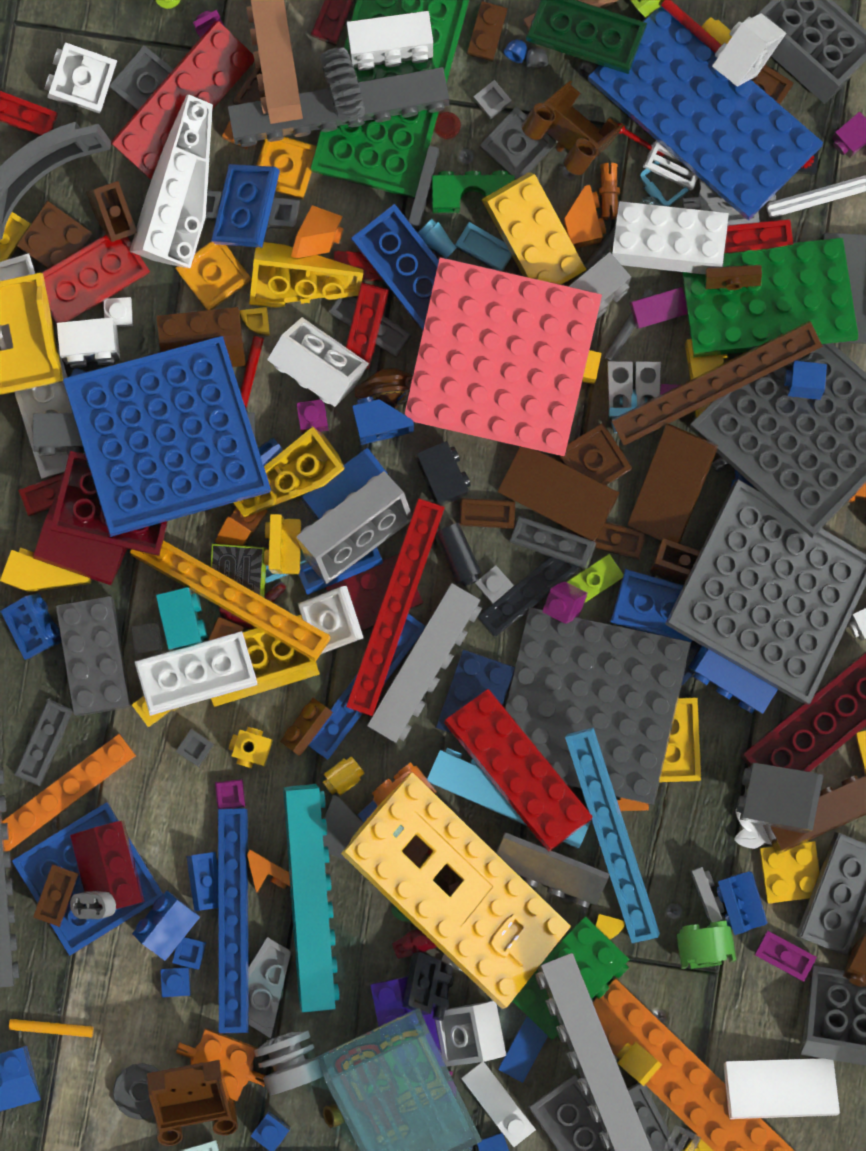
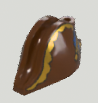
M396 368L382 369L354 388L355 397L358 399L373 397V400L380 399L393 408L399 407L408 401L413 375Z

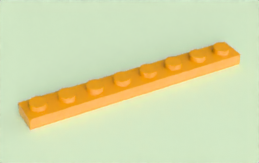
M164 540L160 556L135 550L130 551L131 556L183 586L189 587L195 593L314 661H317L331 639L327 633Z

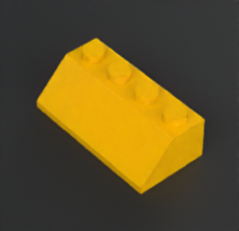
M256 628L243 632V636L258 685L210 699L214 707L320 675L316 661Z

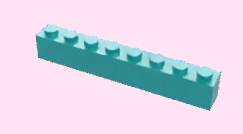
M317 784L283 787L299 1007L302 1012L335 1009V1001L339 1000L338 983L334 984L333 973H337L336 956L331 955V946L335 945L334 929L329 927V918H333L332 901L328 902L327 891H331L330 874L325 873V863H329L328 846L323 845V836L327 835L326 819L321 818V808H325L324 791L319 790Z

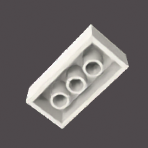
M619 201L612 255L624 266L706 274L707 268L723 267L729 213Z

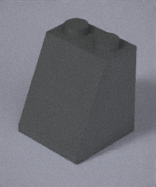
M752 763L750 769L745 768L742 785H746L744 796H739L736 812L741 813L740 820L800 833H808L813 830L823 775Z

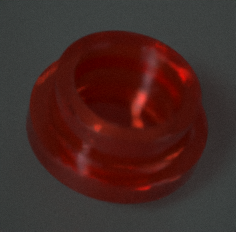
M451 112L439 114L434 129L435 133L442 139L456 137L461 128L460 119Z

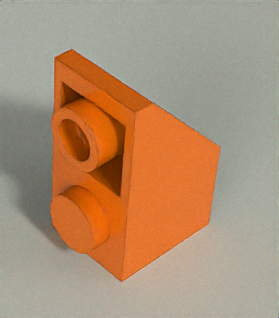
M590 185L584 186L564 218V229L575 249L601 243L602 234H606L603 218L598 219L596 208H600L597 192L591 191Z

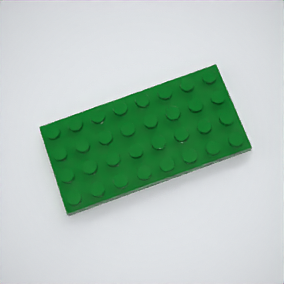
M357 0L351 21L429 11L433 37V57L428 58V61L423 63H413L412 60L401 61L400 65L394 67L379 64L374 65V68L370 70H358L357 67L354 68L358 83L443 67L447 84L470 0ZM347 34L344 48L348 51V54L351 59L349 40ZM422 110L412 117H402L401 114L391 116L390 120L384 122H375V119L364 121L363 125L357 127H349L346 124L337 126V129L334 131H321L310 170L314 173L415 199L439 112Z

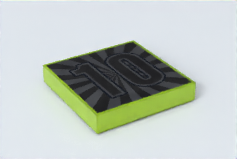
M212 544L211 568L264 597L266 576L264 552L267 547Z

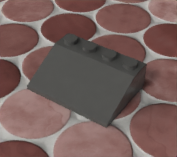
M772 0L758 13H762L786 32V35L771 56L824 104L866 62V30L833 0Z
M813 965L803 1026L801 1055L866 1066V986H856L849 979L842 977L844 970Z

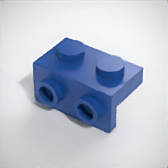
M751 871L718 881V897L722 903H725L727 910L725 919L727 926L733 929L734 935L768 923Z

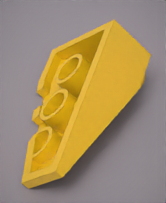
M263 242L262 248H255L249 301L251 305L277 308L284 307L286 303L301 301V304L310 303L311 299L325 297L331 300L358 296L363 269L319 255L293 258L291 257L293 247L284 244Z

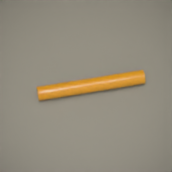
M10 1019L9 1030L90 1038L93 1037L94 1031L93 1026Z

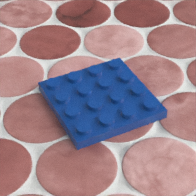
M108 802L12 860L37 903L39 902L52 864L79 873L70 835L119 821ZM130 838L129 841L145 902L116 909L112 916L101 919L77 918L72 913L69 902L61 926L58 927L50 924L69 956L150 907L159 897L163 896L164 893ZM80 873L72 896L84 892Z

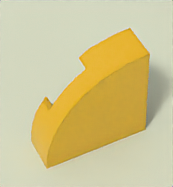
M267 307L240 310L244 324L251 331L259 335L270 336Z
M598 914L595 926L610 940L621 932L625 921Z

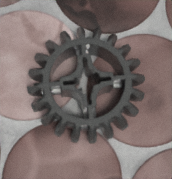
M341 47L322 53L320 57L322 69L338 119L341 122L358 120L357 118L364 116L365 107L348 51Z

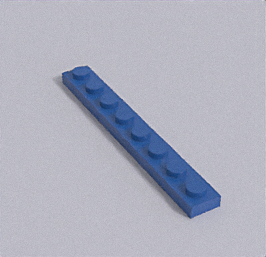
M246 808L218 809L219 1033L221 1034L249 1033L248 810Z

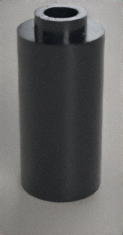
M456 523L436 532V540L456 583H463L464 587L478 581V575L482 572L460 524Z

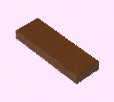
M605 522L595 541V548L639 560L646 534ZM562 526V531H565V532H568V533H570V534H573V535H576V536H579V537L588 539V538H586V537H584V536H582V535H580V534H578V533H576V532H574V531H572V530L566 528L565 526Z

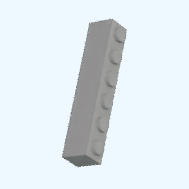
M453 583L450 585L367 727L394 743H397L399 739L405 740L412 728L408 725L413 715L418 717L426 704L422 701L427 691L432 694L440 681L436 675L441 668L446 670L454 657L450 654L455 644L460 646L468 633L464 630L469 620L474 623L482 608L478 606L480 599Z

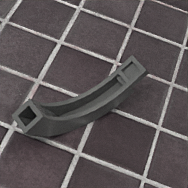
M73 122L53 129L23 146L0 166V240L3 238L6 223L14 207L39 179L66 162L110 150L111 140L99 124L80 128L77 122Z

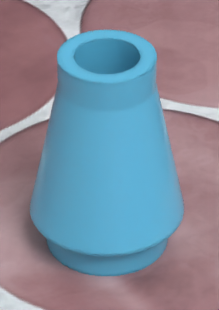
M433 219L429 220L418 232L426 245L444 258H447L457 248L439 221L436 223Z

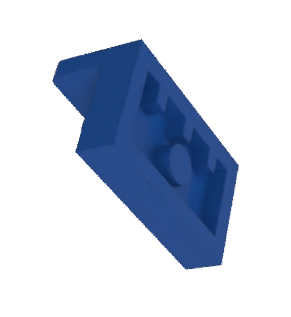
M39 593L25 596L1 610L24 660L34 657L51 646L62 643L60 630L53 622L48 612L47 603L41 598Z

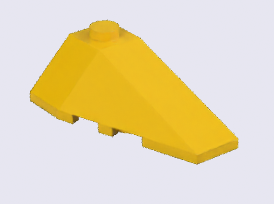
M312 427L264 466L271 488L269 493L233 503L241 514L247 517L323 487L341 473L345 467L339 454L325 435Z

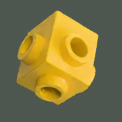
M247 726L246 731L239 730L238 735L233 734L229 750L233 751L232 757L237 758L236 764L252 768L254 763L265 767L273 740L262 737L263 731ZM248 743L254 744V749L251 752H246L245 746Z

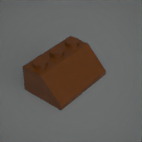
M239 307L156 316L161 352L223 336L232 367L246 366Z

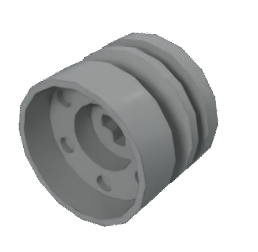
M309 1030L303 1032L292 1031L267 1040L262 1046L254 1050L256 1057L268 1054L270 1058L258 1063L259 1068L272 1066L274 1072L263 1078L269 1096L299 1087L324 1076L318 1058L306 1060L304 1054L314 1048V1044L302 1047L300 1045L301 1041L311 1037Z

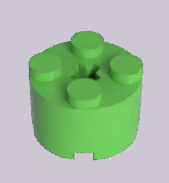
M727 921L712 922L710 926L704 929H700L698 924L684 926L680 933L676 935L681 969H686L689 966L688 963H690L691 969L722 965L721 961L727 960V958L729 963L737 961L732 928L727 926Z

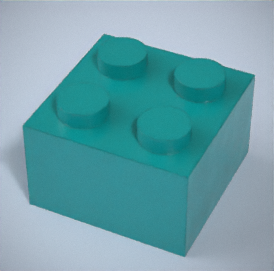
M187 587L156 595L170 651L202 643L205 638H208L205 622H203V619L199 620L197 612L202 611L197 593H193Z

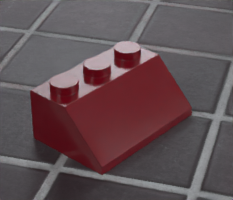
M55 498L45 518L33 559L111 586L127 548L50 531L58 501Z
M125 821L109 823L70 835L84 892H109L115 899L116 909L145 902Z

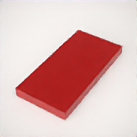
M104 235L42 272L51 318L56 326L57 323L70 322L150 273L140 255L130 252L132 243L128 237L110 242L107 235Z

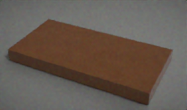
M667 424L627 526L661 541L664 538L680 544L718 445L671 424Z
M521 446L498 490L499 493L594 542L620 492L538 450Z

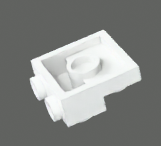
M65 42L63 50L57 48L52 63L57 65L55 75L49 74L44 88L49 91L47 98L100 113L117 60Z

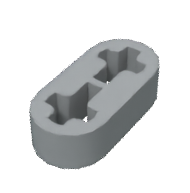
M87 891L73 895L70 907L74 916L79 919H101L112 916L115 913L116 903L114 897L109 892Z

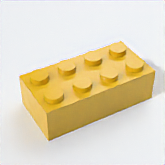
M528 172L481 199L523 276L562 285L586 271L583 262L535 174Z

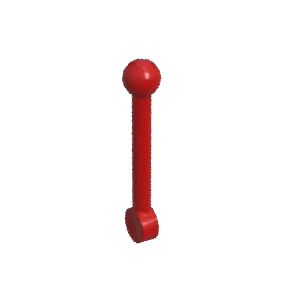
M623 126L619 134H625L651 151V144L628 131ZM657 151V155L664 156V153Z

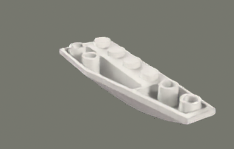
M191 95L186 96L153 174L130 252L153 261L191 268L206 217L212 104Z

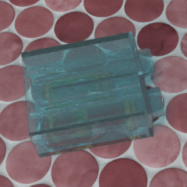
M419 1008L317 1057L325 1082L360 1151H472L473 1145L482 1141L473 1118Z

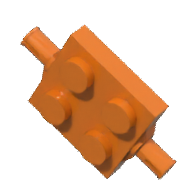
M208 1028L205 1029L201 1042L196 1048L181 1042L178 1045L176 1054L191 1058V1065L220 1060L228 1095L232 1100L238 1102L242 1089L248 1081L263 1087L265 1086L263 1078L267 1075L253 1070L254 1050L258 1047Z

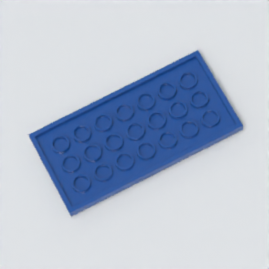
M660 7L644 21L647 23V28L629 74L599 65L588 76V81L749 221L822 147L823 142L751 79L737 87L712 67L717 60L715 53L663 7Z

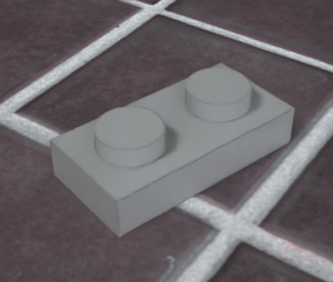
M703 867L691 870V876L709 922L722 920L721 913L725 911L719 897L714 898L710 887L715 885L709 870L704 872Z

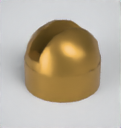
M331 1104L324 1107L323 1116L328 1127L340 1126L346 1120L347 1114H343L342 1110L345 1108L342 1105Z

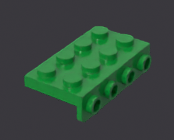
M585 916L541 964H546L573 953L590 998L592 999L596 996L600 999L610 988L607 983L613 976L619 979L629 969L626 963L630 959ZM537 969L512 1001L553 1040L556 1036L559 1038L556 1027L560 1024L557 1016H551L545 1000L549 999L546 989L541 990L535 977V974L539 973Z

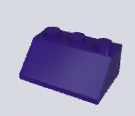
M408 976L372 983L371 990L381 1040L400 1030L422 1027L435 1056H441L436 1024L433 1019V1009L431 1014L423 1015L402 1007ZM403 1042L398 1045L395 1050L397 1058L400 1061H409L416 1055L414 1044ZM397 1061V1062L394 1064V1067H395V1066H400V1065H405V1064H410V1062L402 1063V1062Z

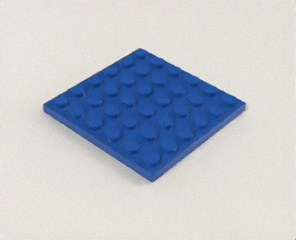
M223 336L63 379L65 391L110 537L259 496L271 491Z

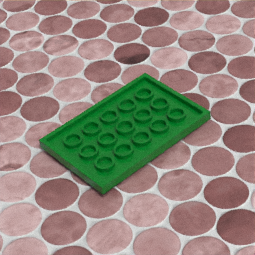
M843 238L798 242L770 249L724 253L723 267L761 265V286L742 287L738 290H728L727 288L706 289V274L682 272L693 358L748 352L808 321L812 323L821 344L858 340V329Z

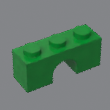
M452 171L438 172V175H432L433 213H460V200L466 193L478 192L485 198L513 182L514 175H508L507 171H494L492 175H481L479 171H467L465 175H454Z

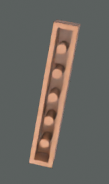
M251 0L252 6H247L246 8L249 23L254 22L255 25L254 29H250L252 45H258V51L253 53L256 68L261 67L262 74H257L259 91L265 90L266 97L260 98L263 114H269L270 124L303 119L284 0Z

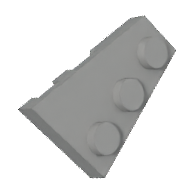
M267 937L248 968L249 1025L271 1038L291 951Z

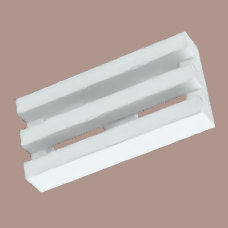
M655 141L643 167L692 190L698 176L657 155V151H660L678 160L659 142ZM653 160H654V161H657V162H659L660 164H662V165H664V166H666V167H668V168H670V169H672V170H674V171H676V172H678V173H680V174H682V175H684V176H686V177L691 178V180L688 181V180H686V179H684V178H682V177H680V176H678V175H676V174H674V173H672V172H670V171H668V170H666V169H664V168H662V167H660V166H658V165H656V164H654V163H652V162H653Z

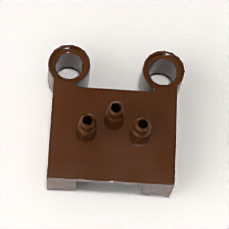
M570 80L544 103L535 104L523 122L522 130L528 137L534 140L542 139L547 132L552 139L558 141L555 146L558 152H562L564 148L569 150L563 160L565 168L572 174L582 175L593 159L613 142L624 125L621 124L619 126L609 118L601 130L572 107L581 93L571 85L572 81Z
M220 1060L200 1062L199 1064L147 1073L149 1098L156 1118L157 1140L161 1145L173 1146L180 1143L182 1140V1126L212 1121L214 1133L221 1136L233 1134L237 1130L235 1102L229 1098Z

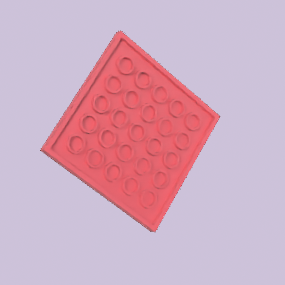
M440 257L404 415L416 423L565 456L602 294Z

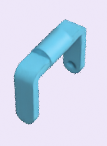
M657 161L654 162V164L660 165L659 162H657ZM645 169L641 172L640 181L645 186V191L654 201L657 200L661 206L670 207L689 191L685 187L669 201H666L661 191L646 177L651 171Z

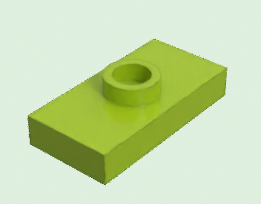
M608 554L567 581V583L588 593L584 602L586 603L623 579V573L611 555Z

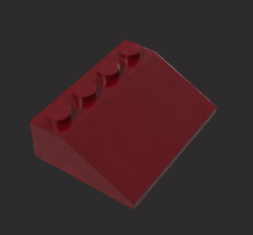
M70 451L50 531L160 556L168 521L110 537L86 456L82 453Z

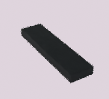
M553 557L548 558L479 614V620L494 638L529 611V607L532 608L550 593L552 587L567 580L580 568Z

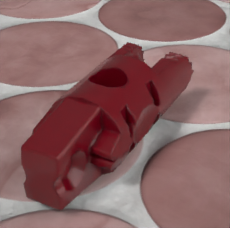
M419 929L408 932L392 943L398 959L412 956L416 952L425 953L429 949L437 948Z

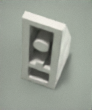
M484 1062L478 1064L461 1078L513 1147L536 1130Z

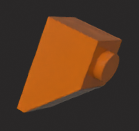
M312 205L296 235L291 257L301 258L329 253L334 242L339 244L343 235L344 228L340 227L343 216Z

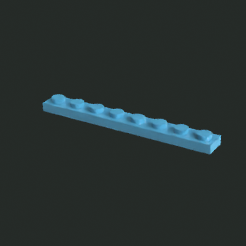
M594 727L569 733L565 736L588 810L593 816L592 822L631 942L636 943L658 938L660 932Z

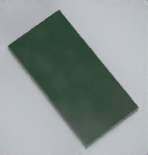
M540 0L527 33L526 41L629 74L647 28V23L578 0Z

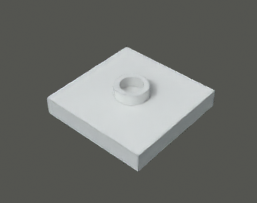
M347 586L339 587L298 603L303 620L330 635L331 639L321 654L363 639Z

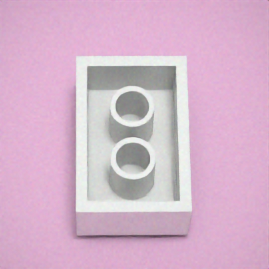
M429 11L347 22L353 68L358 67V70H370L374 68V65L379 64L394 67L400 65L401 61L412 60L413 63H423L428 61V58L433 57V37Z
M303 317L282 334L267 359L274 364L277 370L287 373L300 386L310 389L323 402L334 407L354 389L369 365L368 362Z

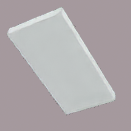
M242 631L135 661L150 716L258 685Z
M821 1058L727 1061L723 1064L729 1119L834 1116L840 1114L833 1060Z

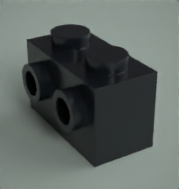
M448 441L416 454L415 459L435 504L443 506L467 496L469 492L468 487L471 486L469 478L465 471H460L457 462L460 461L459 455L454 446H449Z

